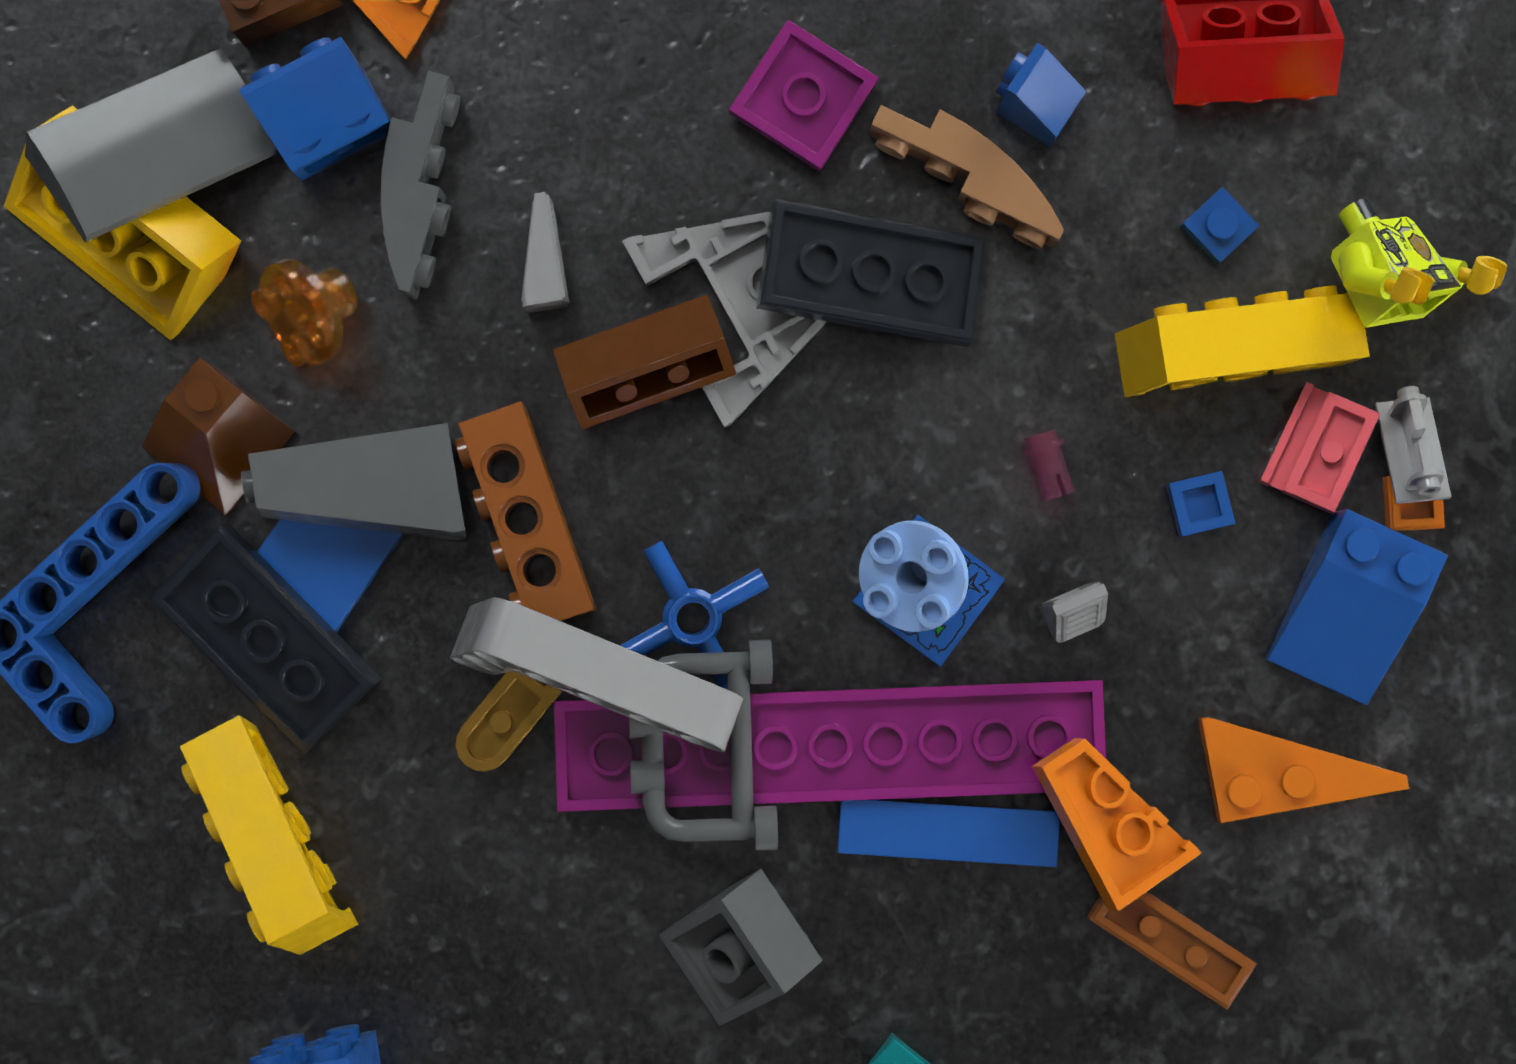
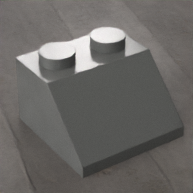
M762 869L729 886L659 934V937L719 1026L785 994L823 961Z

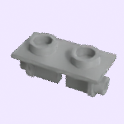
M1407 386L1397 391L1398 399L1395 401L1375 403L1376 412L1381 413L1378 423L1395 503L1404 504L1450 499L1452 496L1430 397L1426 398L1424 394H1420L1419 388L1416 386Z

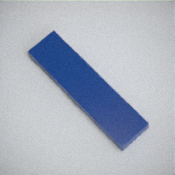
M881 799L840 801L837 852L1057 867L1060 819L1056 811Z

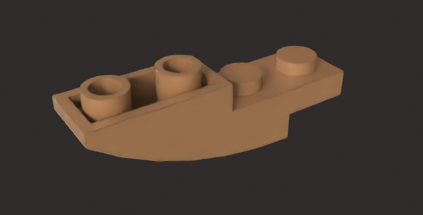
M880 105L869 132V136L877 139L875 143L877 148L899 159H904L906 154L926 163L925 171L943 181L953 183L955 178L964 181L965 184L956 202L966 206L963 212L970 218L992 226L996 220L1014 229L1012 236L1030 247L1042 249L1045 244L1054 248L1064 231L1054 210L1030 177L991 140L941 109L931 128H928Z

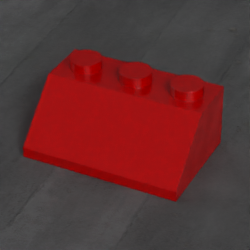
M1160 0L1165 77L1174 105L1204 106L1211 102L1228 101L1257 103L1263 99L1281 98L1311 100L1317 96L1337 95L1345 38L1329 0Z

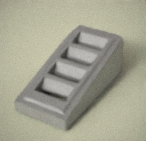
M546 192L535 193L532 202L521 298L523 302L522 308L527 313L568 307L567 304L570 303L554 204Z
M1095 582L1082 585L1041 603L1042 606L1039 608L1053 640L1057 643L1065 642L1099 627L1106 618L1108 592L1104 583Z

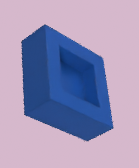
M1222 186L1180 228L1217 266L1260 225Z
M1223 471L1166 484L1178 537L1236 524Z

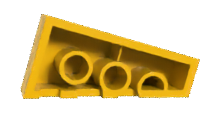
M1336 285L1305 290V298L1288 300L1287 291H1280L1255 296V304L1238 306L1237 297H1230L1205 302L1204 311L1188 312L1186 303L1157 307L1153 309L1154 318L1115 333L1124 397L1144 395L1145 392L1168 384L1171 391L1218 381V377H1223L1224 382H1231L1268 374L1267 371L1273 370V375L1345 365L1370 357L1365 326L1348 293L1338 294Z
M238 715L181 745L180 748L187 761L181 767L182 773L190 789L196 795L200 793L208 809V812L203 814L204 823L214 841L217 843L222 842L230 859V861L225 863L226 873L234 888L239 893L244 891L252 910L247 912V920L256 938L262 943L266 941L267 945L302 955L359 925L350 907L341 910L335 904L329 890L337 882L328 864H323L315 851H308L305 842L310 840V834L312 833L304 817L292 802L283 803L280 796L288 792V786L257 726Z

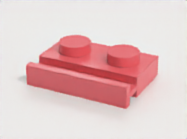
M1306 382L1260 480L1261 484L1271 486L1288 496L1334 515L1381 413L1334 393L1320 390L1314 387L1313 384Z

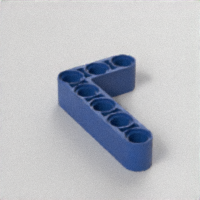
M156 463L144 468L0 600V675L47 729L60 741L78 743L100 736L112 725L114 710L108 696L53 634L195 504L201 491L200 479L196 472L187 465L180 463ZM167 473L175 478L178 487L176 496L170 502L163 499L159 489L160 481ZM127 510L133 513L137 520L136 533L130 539L123 535L120 529L121 516ZM86 547L93 550L97 559L96 569L91 575L83 570L80 563L81 553ZM46 584L53 587L56 592L57 601L52 611L45 608L41 601V592ZM6 620L13 624L17 633L16 642L12 647L7 645L2 638L1 631ZM42 661L49 665L53 673L52 684L49 688L43 686L37 676L38 666ZM77 702L86 707L89 713V723L86 729L79 727L73 719V709Z

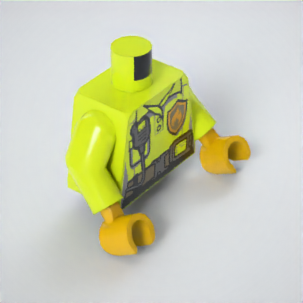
M1365 198L1351 203L1338 215L1350 236L1332 250L1331 260L1365 328L1424 318L1461 289L1464 283L1467 284L1466 286L1471 292L1479 295L1486 294L1502 284L1507 270L1505 262L1490 256H1478L1475 259L1473 268L1469 269L1466 261L1440 257L1413 220L1408 217L1380 220Z

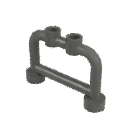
M748 640V651L679 653L660 658L659 662L690 675L728 674V690L741 696L743 701L729 737L732 818L679 820L670 816L665 806L663 731L629 718L630 738H641L642 759L630 760L631 794H643V808L646 820L656 833L667 840L678 842L754 840L755 851L778 850L776 806H754L750 684H772L773 660L771 640Z

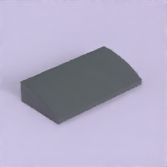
M219 48L27 131L25 157L83 240L87 242L276 155L277 148L239 90L246 86L222 48Z

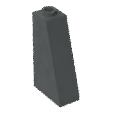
M448 423L248 454L250 470L241 471L246 504L256 503L258 512L264 518L401 533L404 535L453 541L466 539Z

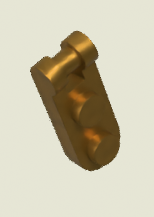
M515 671L505 673L457 734L456 750L458 757L467 767L475 771L486 772L498 768L510 757L563 691L547 684L544 686L541 682Z

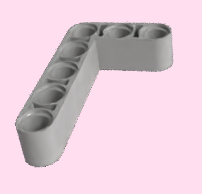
M496 597L469 607L450 659L461 665L490 675L515 671L691 743L719 752L725 751L743 701L741 696L725 688L517 603Z

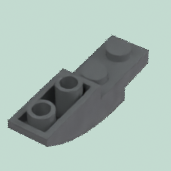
M432 71L427 72L413 123L394 117L391 118L381 173V214L389 263L398 289L406 297L416 300L420 287L428 289L434 275L436 257L430 256L435 235L444 236L450 219L451 205L445 204L446 195L440 187L428 184L430 177L434 179L439 177L445 157V147L439 146L444 127H452L454 125L460 105V95L454 94L456 88L450 77Z

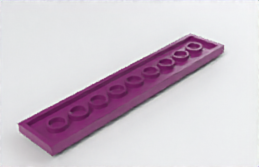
M1103 680L750 693L754 804L1046 793L1032 766L1072 739L1085 738L1106 758ZM587 700L554 701L557 812L643 808V794H631L630 760L642 759L641 738H630L629 717ZM663 731L665 806L732 805L730 738L725 751L719 752Z

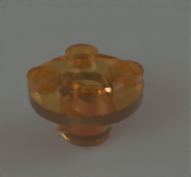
M282 259L269 265L263 271L259 288L252 292L251 301L256 313L262 319L268 321L272 331L281 342V349L285 358L291 364L301 366L305 363L322 364L339 353L343 344L342 319L355 312L358 297L353 283L342 271L336 268H327L315 274L301 262L292 259Z

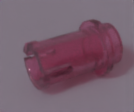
M1055 429L1024 438L1027 449L1022 450L1023 456L1029 455L1041 492V500L1047 501L1061 497L1062 494L1067 495L1075 492L1076 490L1072 485L1060 446L1065 443L1064 438L1058 439Z

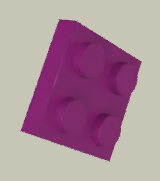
M788 19L729 108V114L820 172L877 85L879 77Z

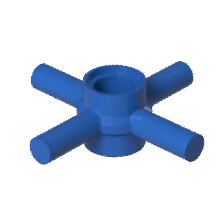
M659 541L643 550L669 597L663 610V622L620 646L644 656L672 641L685 647H696L699 653L724 652L715 637L721 627L722 613L769 588V585L758 568L713 594L698 588H688L663 541ZM693 602L703 605L708 615L705 626L697 632L682 630L677 624V614L680 608L685 604ZM728 674L712 675L717 686L728 690Z

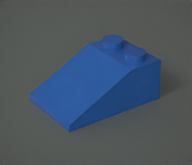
M1351 510L1336 511L1334 515H1330L1266 660L1363 705H1368L1424 610L1448 555Z

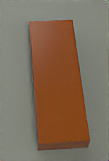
M1148 892L1120 911L1108 910L1100 896L1087 916L1089 920L1227 1010L1257 965V963Z

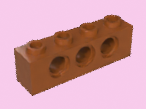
M520 401L458 423L463 437L454 440L457 452L465 470L474 468L481 487L472 491L477 509L483 522L492 519L499 540L490 542L494 558L501 573L510 570L517 590L508 594L509 600L561 622L596 611L594 599L526 406ZM504 453L516 455L520 465L517 476L506 483L497 482L491 473V466L495 458ZM522 504L532 505L538 516L535 528L524 535L514 533L509 524V516L512 510ZM547 555L555 564L556 574L548 585L537 587L528 579L527 567L533 558Z

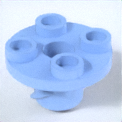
M922 521L894 523L875 534L862 553L859 565V582L863 593V604L872 616L882 619L895 628L910 632L935 629L955 615L967 594L968 569L960 548L947 533L929 523Z

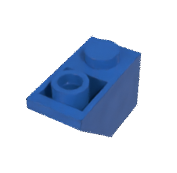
M1037 43L1028 57L1018 52L1001 78L1002 82L995 93L1003 98L996 113L1050 148L1086 91L1048 49Z

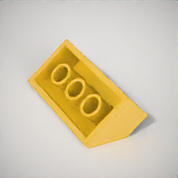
M72 105L41 125L51 122L57 118H60L78 109H76ZM25 143L4 207L169 340L175 338L225 278L241 240L185 196L85 242L25 157Z

